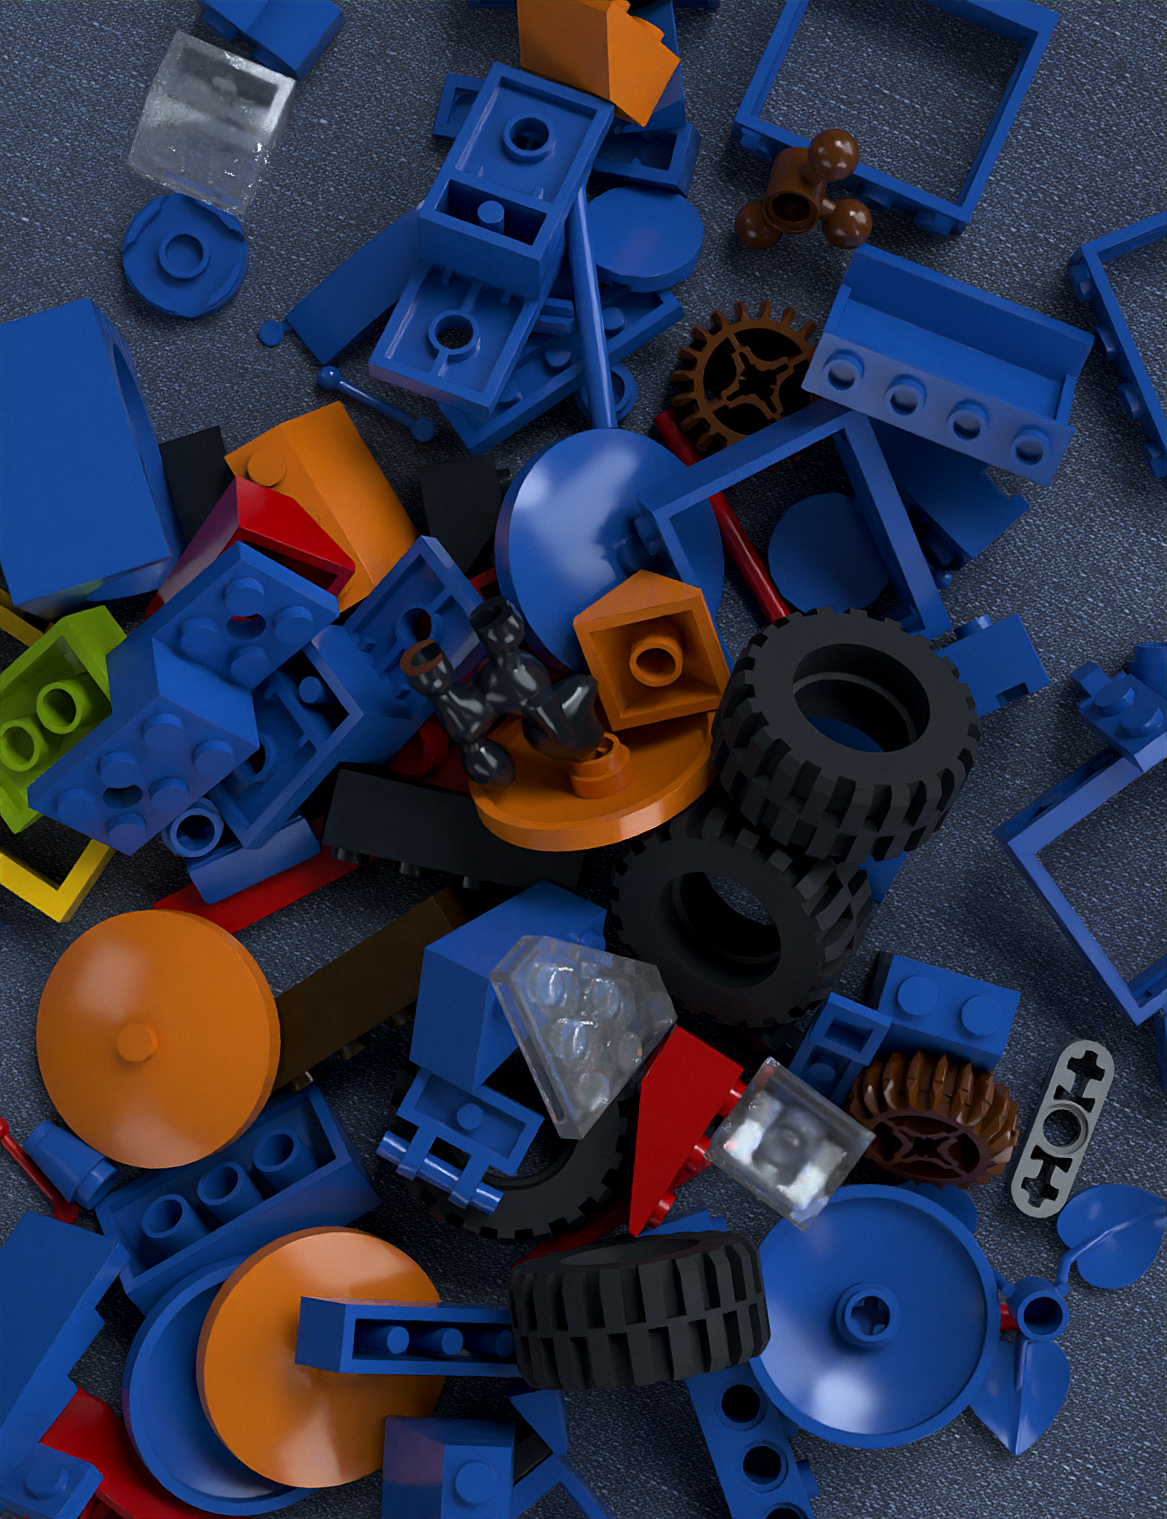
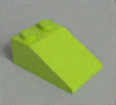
M105 605L62 617L0 674V815L14 834L23 831L43 816V814L29 808L27 787L113 714L106 655L126 639L127 635Z

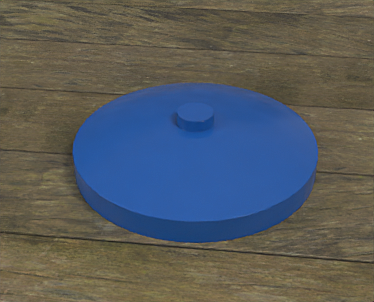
M602 428L579 432L550 443L534 454L519 470L505 494L499 511L495 533V566L501 596L507 598L521 614L525 627L523 640L547 665L566 677L576 673L591 675L573 627L574 617L640 569H645L659 575L667 573L659 553L653 556L650 555L637 533L634 520L642 517L633 495L686 469L687 466L664 446L641 434L623 429ZM708 498L671 516L670 519L715 620L724 585V552L719 525Z
M878 1184L845 1186L820 1193L795 1206L772 1226L759 1243L758 1248L771 1338L763 1354L750 1358L748 1365L768 1399L784 1416L796 1425L832 1443L863 1449H883L912 1443L935 1433L960 1415L972 1402L983 1386L996 1356L1001 1326L999 1294L993 1271L978 1242L968 1229L943 1207L924 1196L893 1186Z
M252 1254L219 1260L191 1273L174 1285L156 1303L141 1324L127 1356L122 1382V1409L125 1426L135 1452L144 1466L166 1489L184 1502L205 1511L231 1516L256 1515L278 1510L298 1502L318 1489L278 1483L250 1469L220 1441L210 1426L199 1398L196 1381V1355L199 1336L206 1314L225 1281Z

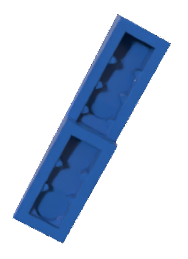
M447 73L432 132L436 138L455 141L485 79ZM614 116V120L592 163L590 175L630 185L640 184L662 187L680 194L684 198H688L702 137L694 125L686 123V126L623 133L622 120ZM524 132L521 134L522 136H530L534 141H542L544 144L547 142L542 135L536 132Z

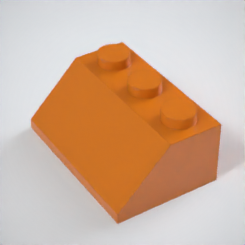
M340 400L283 422L224 457L235 476L294 498L355 562L356 572L337 597L340 616L330 623L331 625H336L351 616L420 537L419 532Z

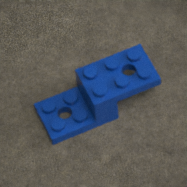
M494 61L417 215L420 258L368 361L369 376L479 417L490 419L564 264L565 220L614 120L615 104ZM524 132H536L542 135L547 142L539 149L527 151L516 147L512 140ZM449 328L464 329L472 336L467 345L457 349L446 348L437 341L438 335Z
M421 535L342 626L329 624L251 690L258 738L263 744L266 753L265 764L257 774L252 767L254 754H252L206 793L245 849L261 850L340 761L386 765L436 710L429 700L409 685L400 668V658L404 652L418 643L416 638V622L422 613L426 611L431 618L432 629L429 638L438 643L452 664L456 673L454 682L460 683L486 654L469 620L470 613L485 601L436 538Z
M237 540L106 655L113 714L27 787L29 808L128 856L134 854L260 749L251 690L340 616L337 597ZM256 613L259 614L254 619L248 621L231 620L233 616L247 617ZM134 784V785L131 786L130 788H126V789H122V790L110 789V788H109V787H112V788H125V787H128V786Z

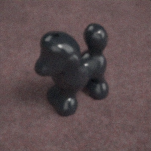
M501 595L492 597L479 604L470 613L469 620L471 626L476 632L486 654L480 659L470 679L465 683L454 682L456 673L452 664L438 643L430 638L411 646L400 658V668L406 681L415 691L431 702L436 709L440 727L452 741L460 745L463 770L473 782L487 790L496 792L503 790L515 779V762L511 754L504 746L489 739L486 733L494 721L501 716L521 718L523 736L531 748L554 760L566 761L582 758L593 752L604 738L602 723L598 720L594 709L599 682L589 674L576 673L552 684L548 671L541 661L529 652L518 649L525 635L522 616L515 606Z

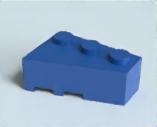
M867 415L906 513L924 533L918 538V541L928 555L941 567H945L950 562L959 571L1031 507L1018 493L1009 500L985 474L990 470V466L986 462ZM834 443L832 446L839 455L836 445Z
M544 879L426 946L409 1060L472 1094L598 966L606 946L605 938L602 936L607 910Z

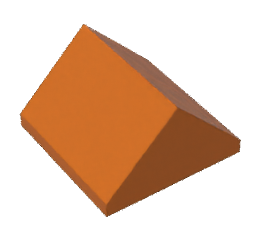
M640 569L574 617L573 627L591 675L599 682L598 694L612 731L718 709L731 674L700 588L645 569Z

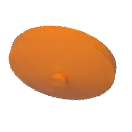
M597 693L594 709L598 720L602 723L604 738L600 745L590 754L582 758L566 761L550 759L531 748L523 736L521 718L507 717L488 735V738L504 746L511 754L515 762V779L507 788L496 792L482 788L469 778V789L479 817L484 825L500 839L519 847L538 851L557 852L591 849L620 842L651 830L691 805L706 791L719 772L713 764L710 749L713 743L711 728L717 709L612 731L600 696Z
M151 909L123 913L108 918L87 930L68 947L56 963L44 987L37 1015L36 1047L39 1068L50 1099L58 1113L80 1139L96 1151L120 1163L149 1169L171 1168L203 1160L222 1151L242 1136L256 1120L266 1104L277 1075L281 1045L280 1024L277 1007L266 977L248 950L235 937L215 923L195 914L179 910Z
M323 1226L300 1230L278 1238L260 1248L234 1270L220 1288L206 1314L199 1336L196 1355V1381L199 1398L210 1426L220 1441L239 1460L260 1475L278 1483L305 1488L342 1485L358 1480L383 1467L386 1415L430 1417L439 1400L446 1375L337 1373L295 1364L301 1296L441 1302L436 1288L427 1274L403 1251L384 1239L365 1231L339 1226Z

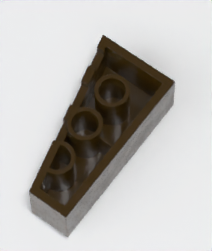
M455 882L274 999L280 1024L281 1045L277 1075L271 1093L286 1085L291 1095L295 1094L324 1075L318 1065L322 1060L337 1052L344 1062L374 1043L375 1039L369 1030L381 1022L389 1019L396 1029L415 1017L425 947L486 913L471 889L458 886Z

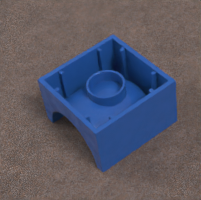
M89 297L0 325V563L13 605L54 624L62 617L105 605L107 609H111L155 595L188 547L158 446L159 441L127 340Z

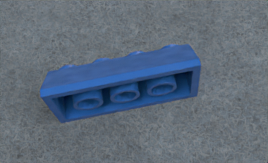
M315 1080L291 1095L289 1090H286L267 1101L247 1131L222 1151L206 1159L183 1166L152 1169L103 1198L94 1209L104 1236L120 1241L131 1255L118 1275L125 1294L143 1315L147 1317L156 1303L174 1285L204 1266L234 1256L254 1254L272 1241L300 1230L323 1226L343 1227L379 1206L383 1201L363 1158L319 1083Z

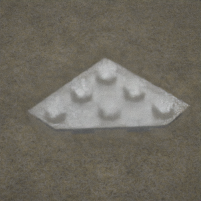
M523 935L488 975L559 1137L564 1139L582 1140L678 1019L673 1002L668 995L656 965L548 936Z

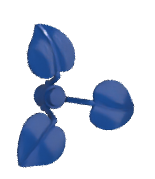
M909 1179L890 1185L909 1190L937 1203L955 1216L968 1229L971 1235L974 1234L978 1222L977 1209L971 1195L966 1190H961L954 1185H946L944 1190L940 1191L935 1185L921 1183L917 1187L915 1182ZM1113 1183L1090 1186L1071 1196L1060 1209L1055 1221V1229L1059 1238L1070 1249L1061 1255L1055 1282L1053 1283L1041 1277L1029 1276L1012 1284L991 1267L997 1288L1007 1297L1006 1306L1008 1313L1020 1331L1016 1334L1015 1343L1006 1339H999L996 1356L983 1386L969 1405L975 1415L999 1438L1013 1455H1020L1041 1437L1056 1417L1068 1392L1070 1383L1068 1359L1062 1348L1052 1340L1063 1333L1069 1321V1309L1062 1297L1070 1291L1067 1281L1071 1264L1075 1261L1080 1276L1089 1284L1099 1288H1123L1143 1276L1156 1258L1167 1228V1201L1156 1194L1139 1187Z

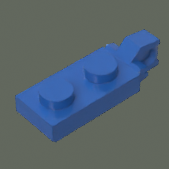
M1091 661L1086 662L1069 675L1084 696L1083 700L1075 706L1079 709V713L1094 734L1143 773L1167 757V701L1132 674L1127 675L1124 671H1120L1109 679L1105 672Z

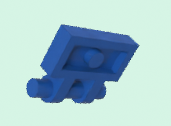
M421 1067L396 1115L419 1127L410 1143L387 1130L375 1154L397 1165L398 1167L395 1172L413 1181L414 1177L417 1176L449 1193L448 1201L465 1210L469 1204L492 1216L504 1193L482 1182V1177L489 1165L513 1177L540 1128L544 1116L483 1083L471 1094ZM436 1137L471 1155L463 1171L428 1152Z

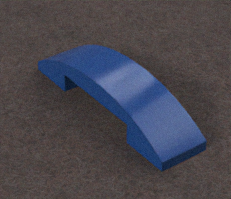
M425 199L348 258L285 316V319L323 367L331 364L373 331L372 325L396 307L420 258L417 215Z
M830 992L818 1007L799 1040L760 1120L748 1152L807 1176L827 1140L831 1124L848 1095L852 1083L857 1079L863 1066H869L887 1034L893 1018Z

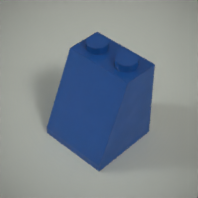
M880 950L863 1006L893 1019L874 1057L890 1059L894 1051H900L911 1057L915 1056L918 1050H922L929 1057L940 1058L946 1054L948 1060L956 1063L971 1061L972 1070L976 1072L988 1071L991 1073L1003 1056L1021 993Z
M386 1415L381 1519H512L516 1421Z

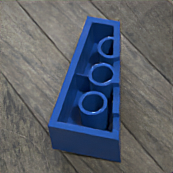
M1018 613L994 624L989 614L981 616L954 629L958 639L957 642L938 651L933 650L940 658L947 656L957 667L960 674L957 681L959 683H967L976 703L974 711H977L979 718L1023 695L1031 694L1052 684ZM805 717L823 735L841 745L865 752H884L873 739L849 724L824 717Z

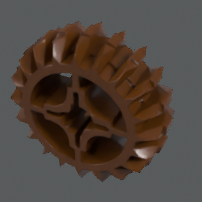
M762 300L760 302L757 319H749L745 302L740 301L734 305L733 315L735 323L729 325L725 315L720 310H715L710 314L711 325L716 332L713 336L698 325L691 329L690 336L701 350L697 351L690 347H679L676 355L677 359L691 367L692 371L677 370L671 373V384L677 387L689 388V392L673 397L671 405L673 410L693 409L694 414L686 417L680 423V429L684 434L691 433L699 427L705 430V433L695 445V449L700 454L706 452L714 441L723 446L721 450L748 437L724 426L718 420L724 416L728 418L739 412H747L756 416L764 428L785 418L783 415L784 408L779 399V390L790 383L796 375L802 372L806 375L817 346L816 344L810 347L807 343L817 329L815 322L809 320L804 323L797 333L790 328L795 318L796 310L794 308L786 307L779 323L769 320L772 310L770 301ZM751 338L769 340L783 346L793 355L788 358L784 356L772 362L763 361L751 352L748 345L744 346L741 340ZM723 349L729 359L728 365L732 371L734 382L726 390L720 392L719 397L707 403L703 389L704 372L712 358ZM745 370L748 374L751 373L757 381L765 378L769 380L775 377L773 384L768 385L765 393L769 397L767 404L764 400L761 401L755 393L749 394L746 397L744 395L737 397L739 390L744 389L747 380L743 377ZM808 391L806 407L824 397ZM822 439L813 443L810 447L816 449L821 444ZM801 450L788 456L787 459L792 464L800 462L803 457ZM779 461L767 467V471L769 473L777 471Z
M918 1050L915 1056L911 1057L900 1051H894L890 1059L874 1057L870 1066L863 1067L857 1079L852 1083L843 1107V1112L845 1113L843 1124L846 1126L845 1139L854 1144V1153L862 1158H870L871 1168L875 1170L886 1169L892 1172V1179L894 1180L903 1177L914 1181L917 1187L921 1183L933 1184L940 1191H943L946 1185H954L961 1190H967L971 1182L985 1185L988 1184L991 1176L1003 1174L1005 1165L1010 1162L1012 1151H1015L1019 1136V1130L1017 1129L1019 1121L1017 1115L1018 1103L1009 1098L1008 1087L993 1083V1073L972 1070L971 1061L956 1063L948 1060L946 1054L940 1058L929 1057L922 1050Z

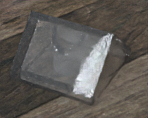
M769 1056L746 1087L732 1112L723 1120L711 1137V1143L704 1157L805 1233L863 1156L876 1135Z

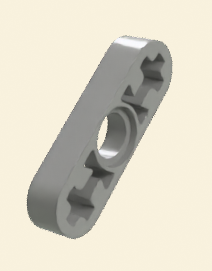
M1074 1039L1063 1044L1056 1052L1007 1180L1009 1198L1019 1210L1031 1217H1049L1057 1213L1064 1206L1114 1077L1115 1067L1109 1051L1097 1042L1088 1039ZM1086 1050L1093 1052L1091 1063L1099 1067L1100 1070L1096 1079L1085 1077L1082 1081L1077 1095L1090 1098L1088 1107L1084 1110L1080 1105L1068 1099L1053 1097L1058 1085L1068 1092L1071 1091L1075 1081V1073L1067 1069L1068 1061L1071 1057L1081 1059L1085 1055ZM1059 1109L1072 1112L1078 1122L1076 1137L1072 1142L1064 1146L1050 1144L1043 1134V1123L1046 1117L1051 1112ZM1037 1145L1049 1155L1068 1159L1063 1170L1053 1163L1050 1164L1046 1175V1182L1054 1187V1192L1050 1198L1040 1196L1034 1205L1028 1203L1030 1193L1023 1189L1021 1185L1025 1176L1036 1178L1039 1175L1044 1161L1037 1157H1031L1034 1146Z

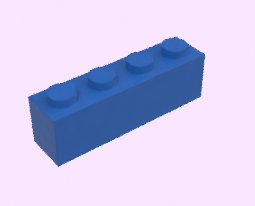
M301 1296L295 1364L337 1373L522 1377L518 1372L510 1311L507 1304Z

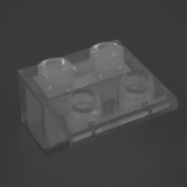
M177 30L151 84L127 159L126 170L244 220L293 113L296 80Z

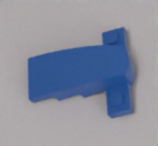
M26 1210L0 1249V1512L8 1509L29 1519H77L104 1477L92 1463L38 1442L78 1391V1388L67 1375L104 1326L105 1321L94 1308L131 1255L118 1240Z

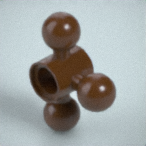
M830 128L818 133L812 139L808 148L791 147L778 153L772 165L764 200L750 201L743 205L736 214L734 230L738 240L751 250H767L780 241L783 233H805L814 228L820 219L822 221L823 234L833 246L849 250L865 243L873 227L872 215L865 204L853 198H842L832 201L825 196L828 181H839L847 178L858 165L860 152L854 137L845 130Z

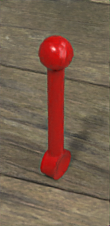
M0 1117V1143L54 1205L53 1212L56 1220L67 1224L74 1222L80 1215L79 1203L73 1206L68 1203L8 1133L9 1125L4 1118Z

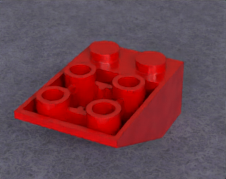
M675 1021L672 1022L639 1074L636 1125L627 1207L628 1232L635 1237L639 1235L645 1224L654 1230L659 1226L676 1198L673 1195L674 1190L669 1188L680 1169L689 1174L694 1171L711 1143V1140L708 1139L709 1136L704 1131L716 1113L725 1119L729 1116L747 1087L739 1079L744 1070L739 1062Z

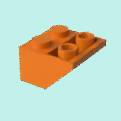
M517 0L521 67L537 77L615 104V117L645 128L681 59L661 43L664 33L659 28L642 18L627 14L630 3L627 0Z

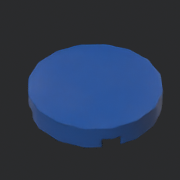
M633 184L612 188L592 199L588 204L599 282L613 287V281L620 284L629 285V291L647 293L674 286L689 277L696 268L697 259L702 254L704 226L697 209L682 195L662 187Z
M203 193L166 194L152 199L134 215L123 237V265L129 285L149 308L169 318L196 320L219 312L237 296L248 274L249 247L240 222L223 203Z
M837 492L810 495L790 506L772 530L767 549L769 575L784 601L795 610L800 611L801 614L806 615L808 610L820 607H832L834 613L842 614L849 608L863 610L876 600L888 584L889 575L865 516L858 513L855 509L854 497Z

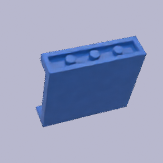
M863 243L854 250L801 389L1049 488L1075 432V427L1068 425L1077 379L1091 351L1095 335Z

